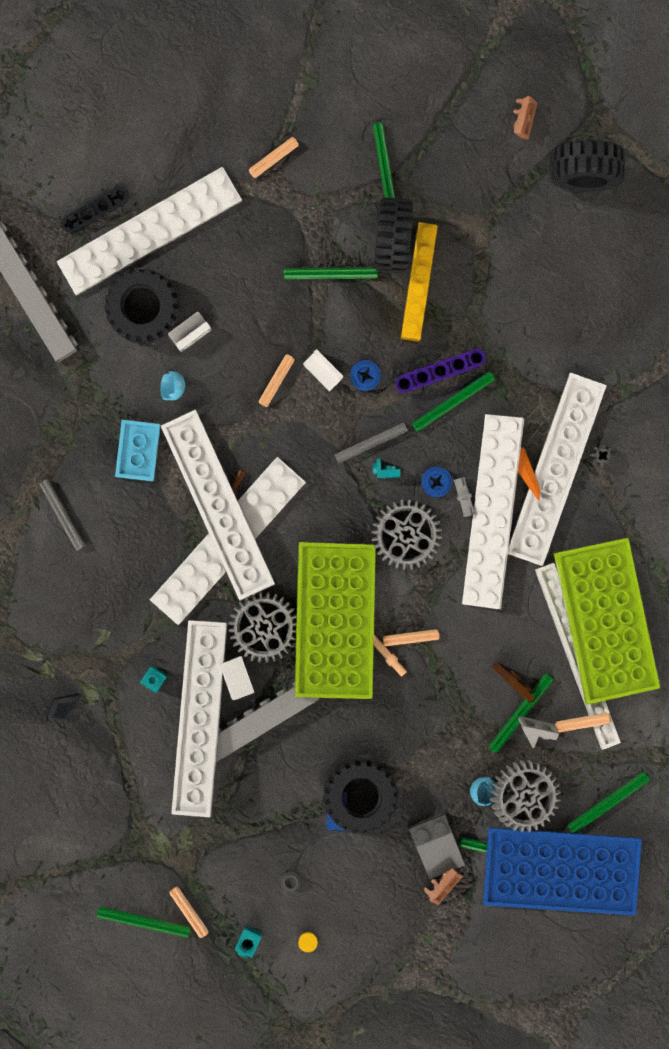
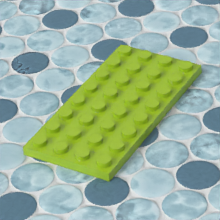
M629 538L554 553L585 704L588 705L659 689L660 684Z
M299 542L295 697L372 699L375 545Z

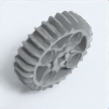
M409 499L407 505H404V501L401 500L399 506L396 502H393L394 508L387 505V512L380 511L383 515L382 518L376 516V519L380 521L379 524L373 523L377 530L371 531V533L376 534L377 537L372 538V541L378 542L374 548H380L377 555L384 554L383 561L387 558L390 559L388 562L389 566L395 562V568L402 564L403 570L406 569V565H409L410 569L413 570V564L420 568L421 561L427 564L425 558L433 559L430 554L431 552H438L434 547L441 546L440 543L436 542L437 539L442 538V536L437 535V532L442 531V529L436 528L440 521L434 522L433 519L437 515L430 516L429 513L432 509L430 508L425 511V504L418 507V501L411 505V500ZM399 511H411L404 522L392 517L393 514ZM413 513L421 515L420 523L415 524L412 522L411 516ZM389 519L395 522V528L392 531L385 528V522ZM425 520L429 524L431 538L419 532ZM407 522H409L411 526L418 527L416 529V534H418L419 536L417 537L414 535L415 530L412 527L404 526L403 528H401L399 525H406ZM410 530V535L413 539L407 538L404 540V535L400 531ZM383 531L394 537L388 550L383 542ZM399 538V540H400L401 542H403V543H410V541H411V542H413L414 544H413V545H412V544H408V545L406 546V548H405V546H404L403 544H401V543H395V542H396L397 539ZM421 539L428 541V548L425 550H421L418 547V542ZM394 546L402 548V554L399 557H395L392 554ZM410 547L422 553L415 558L403 559Z
M260 592L258 598L253 594L252 600L247 597L245 598V604L241 601L239 602L240 609L234 608L237 615L231 614V617L235 620L229 622L230 625H234V628L229 629V632H234L235 635L231 636L230 639L237 640L233 646L240 645L238 652L246 651L244 657L251 654V661H253L255 656L258 657V662L265 658L266 663H268L269 657L276 661L277 654L281 658L283 657V650L289 653L287 646L294 647L291 640H296L293 633H296L294 626L297 625V622L293 620L297 618V615H291L295 609H288L287 607L290 603L283 604V597L279 601L276 600L277 594L273 598H270V592H267L266 597H263L262 592ZM260 603L273 604L279 609L267 615ZM255 605L259 608L257 616L249 614L250 606ZM277 612H283L286 615L284 622L276 621L275 614ZM245 613L251 625L240 632V621ZM270 616H272L273 623L277 625L274 629L272 622L269 619H267ZM261 622H263L264 624H269L267 628L268 633L264 630H259V628L261 627ZM288 623V633L283 642L277 629ZM254 625L256 632L258 633V635H260V637H258L257 639L255 631L251 629ZM244 632H250L253 635L251 642L243 640L242 635ZM272 638L279 641V647L276 649L270 648L268 644ZM261 640L268 651H258L251 648L250 645Z
M520 760V765L513 762V768L506 765L508 771L500 770L502 777L495 776L498 783H492V785L496 789L490 790V793L495 795V797L490 798V801L495 803L491 806L496 810L494 814L507 827L511 826L513 830L518 828V830L523 832L525 828L528 832H531V826L538 830L537 824L545 827L543 821L551 822L548 816H555V813L552 811L553 808L559 809L555 802L561 801L556 797V795L561 794L556 789L560 785L554 782L557 778L552 776V772L544 765L540 766L538 762L533 764L530 760H527V763ZM531 772L537 775L527 780L523 773ZM519 776V781L513 784V779ZM544 781V787L539 790L538 785ZM508 785L511 792L503 797L504 789ZM547 796L546 803L543 807L539 800ZM512 802V808L510 810H506L507 804ZM537 808V813L532 816V810ZM522 811L527 817L526 820L514 818V816Z

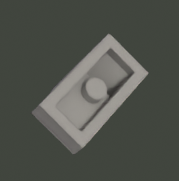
M519 716L518 720L532 748L535 747L538 737L545 740H557L559 733L553 723Z

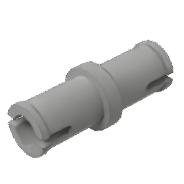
M463 477L454 480L458 493L457 500L460 501L463 517L474 515L475 512L471 501L472 494H469L466 478Z

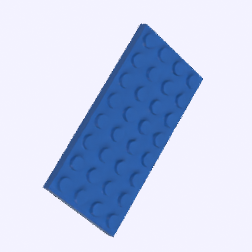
M488 827L483 905L636 916L642 839L638 837L531 830V832L524 830L521 832L518 829Z

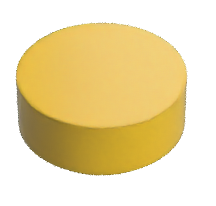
M304 932L300 935L298 944L302 951L312 952L316 949L318 940L314 933Z

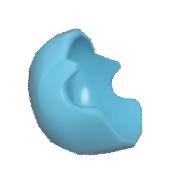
M169 371L170 374H164L162 377L161 396L164 400H177L183 395L186 384L184 377L180 373Z
M477 778L471 785V798L480 806H488L493 803L490 801V798L495 797V795L490 793V790L496 789L492 785V783L496 782L492 778Z

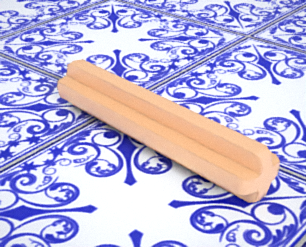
M294 137L288 139L249 169L250 174L256 178L298 147L297 140Z
M286 354L259 400L261 405L267 407L294 362L292 356Z
M435 629L383 636V645L393 646L438 640L439 631Z
M602 713L557 721L555 727L558 732L609 724L611 722L610 713Z
M178 886L174 887L170 891V895L200 938L206 936L208 929Z

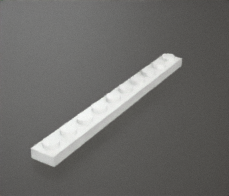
M551 563L535 569L585 704L559 576L555 564ZM605 701L585 704L589 716L610 713ZM612 718L609 724L593 726L601 749L604 750L621 743Z

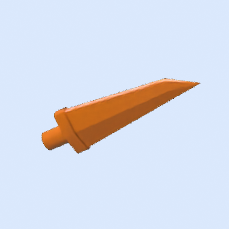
M522 447L520 450L518 473L537 500L540 501L541 489L526 450Z

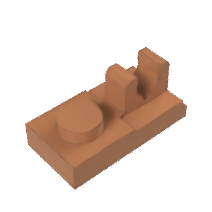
M527 96L524 99L516 100V103L522 106L521 109L513 111L518 116L514 124V133L521 139H529L538 104L532 97Z
M451 868L443 874L442 880L439 883L434 879L431 881L434 884V890L430 891V889L425 887L424 891L429 895V900L432 903L439 905L463 876L457 870Z

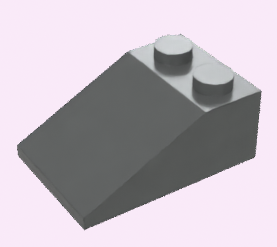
M444 811L408 825L429 880L444 874L451 868L457 869L465 866Z

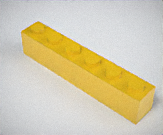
M418 223L400 338L403 340L419 342L421 339L438 225Z

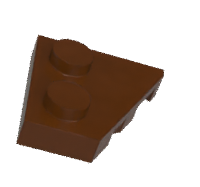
M497 662L493 664L491 668L529 703L535 698L530 693L532 689L525 682L520 684L518 682L520 678L513 671L509 673Z

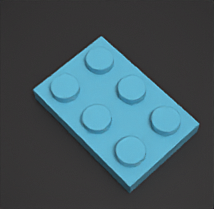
M122 420L115 477L154 481L161 424Z

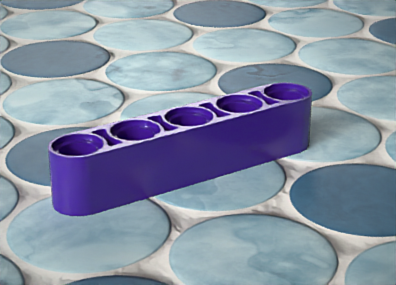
M474 349L401 375L396 380L395 387L398 392L404 394L476 369L485 362V354L480 349ZM473 354L480 355L481 362L477 364L472 362L471 356ZM460 360L463 363V369L456 370L453 362ZM443 367L445 375H436L435 368ZM419 373L426 374L427 381L425 383L417 380ZM402 379L407 380L409 388H400L399 381Z

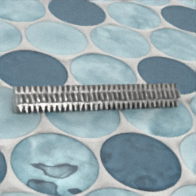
M401 423L378 434V436H373L365 440V442H360L352 446V448H347L341 451V453L335 454L337 462L340 464V462L342 463V461L350 459V456L355 457V455L361 454V451L363 453V450L368 451V449L374 448V445L376 447V444H383V442H387V439L389 441L391 437L396 438V436H400V433L407 432L405 424Z
M46 479L40 483V486L58 519H60L59 521H61L60 523H62L66 534H68L71 542H73L74 548L79 550L85 546L82 543L83 541H81L82 538L79 539L80 537L78 536L80 534L75 530L73 522H70L69 515L67 516V511L62 507L60 499H57L58 497L54 493L55 490L53 491L51 482H48L49 480Z

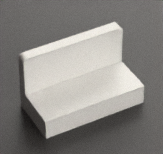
M196 312L169 332L168 335L180 352H183L212 329L201 314Z
M317 349L303 363L329 392L343 379L339 371Z
M241 656L220 664L232 700L254 693Z

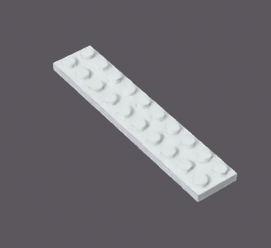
M221 167L56 262L77 296L240 203L242 199L226 171Z
M569 373L534 472L541 489L540 501L537 500L529 488L509 543L508 554L543 566L607 385Z
M191 411L162 425L161 428L239 600L275 585L197 411Z
M485 414L474 503L475 514L472 519L462 601L464 605L501 609L524 418Z
M278 457L238 500L255 539L306 483ZM210 534L202 540L150 599L177 625L184 620L226 573V569Z
M188 621L171 812L174 815L211 817L223 673L220 664L224 663L227 623Z

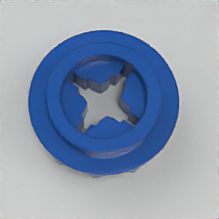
M362 360L352 367L350 378L356 388L369 391L379 384L381 372L374 362ZM370 368L369 376L374 379H366L362 383V376L358 372L365 373Z
M432 467L422 476V488L432 497H442L451 489V475L442 467ZM440 475H442L440 483L444 487L437 485L436 487L431 489L433 481H431L432 479H430L429 477L436 479Z

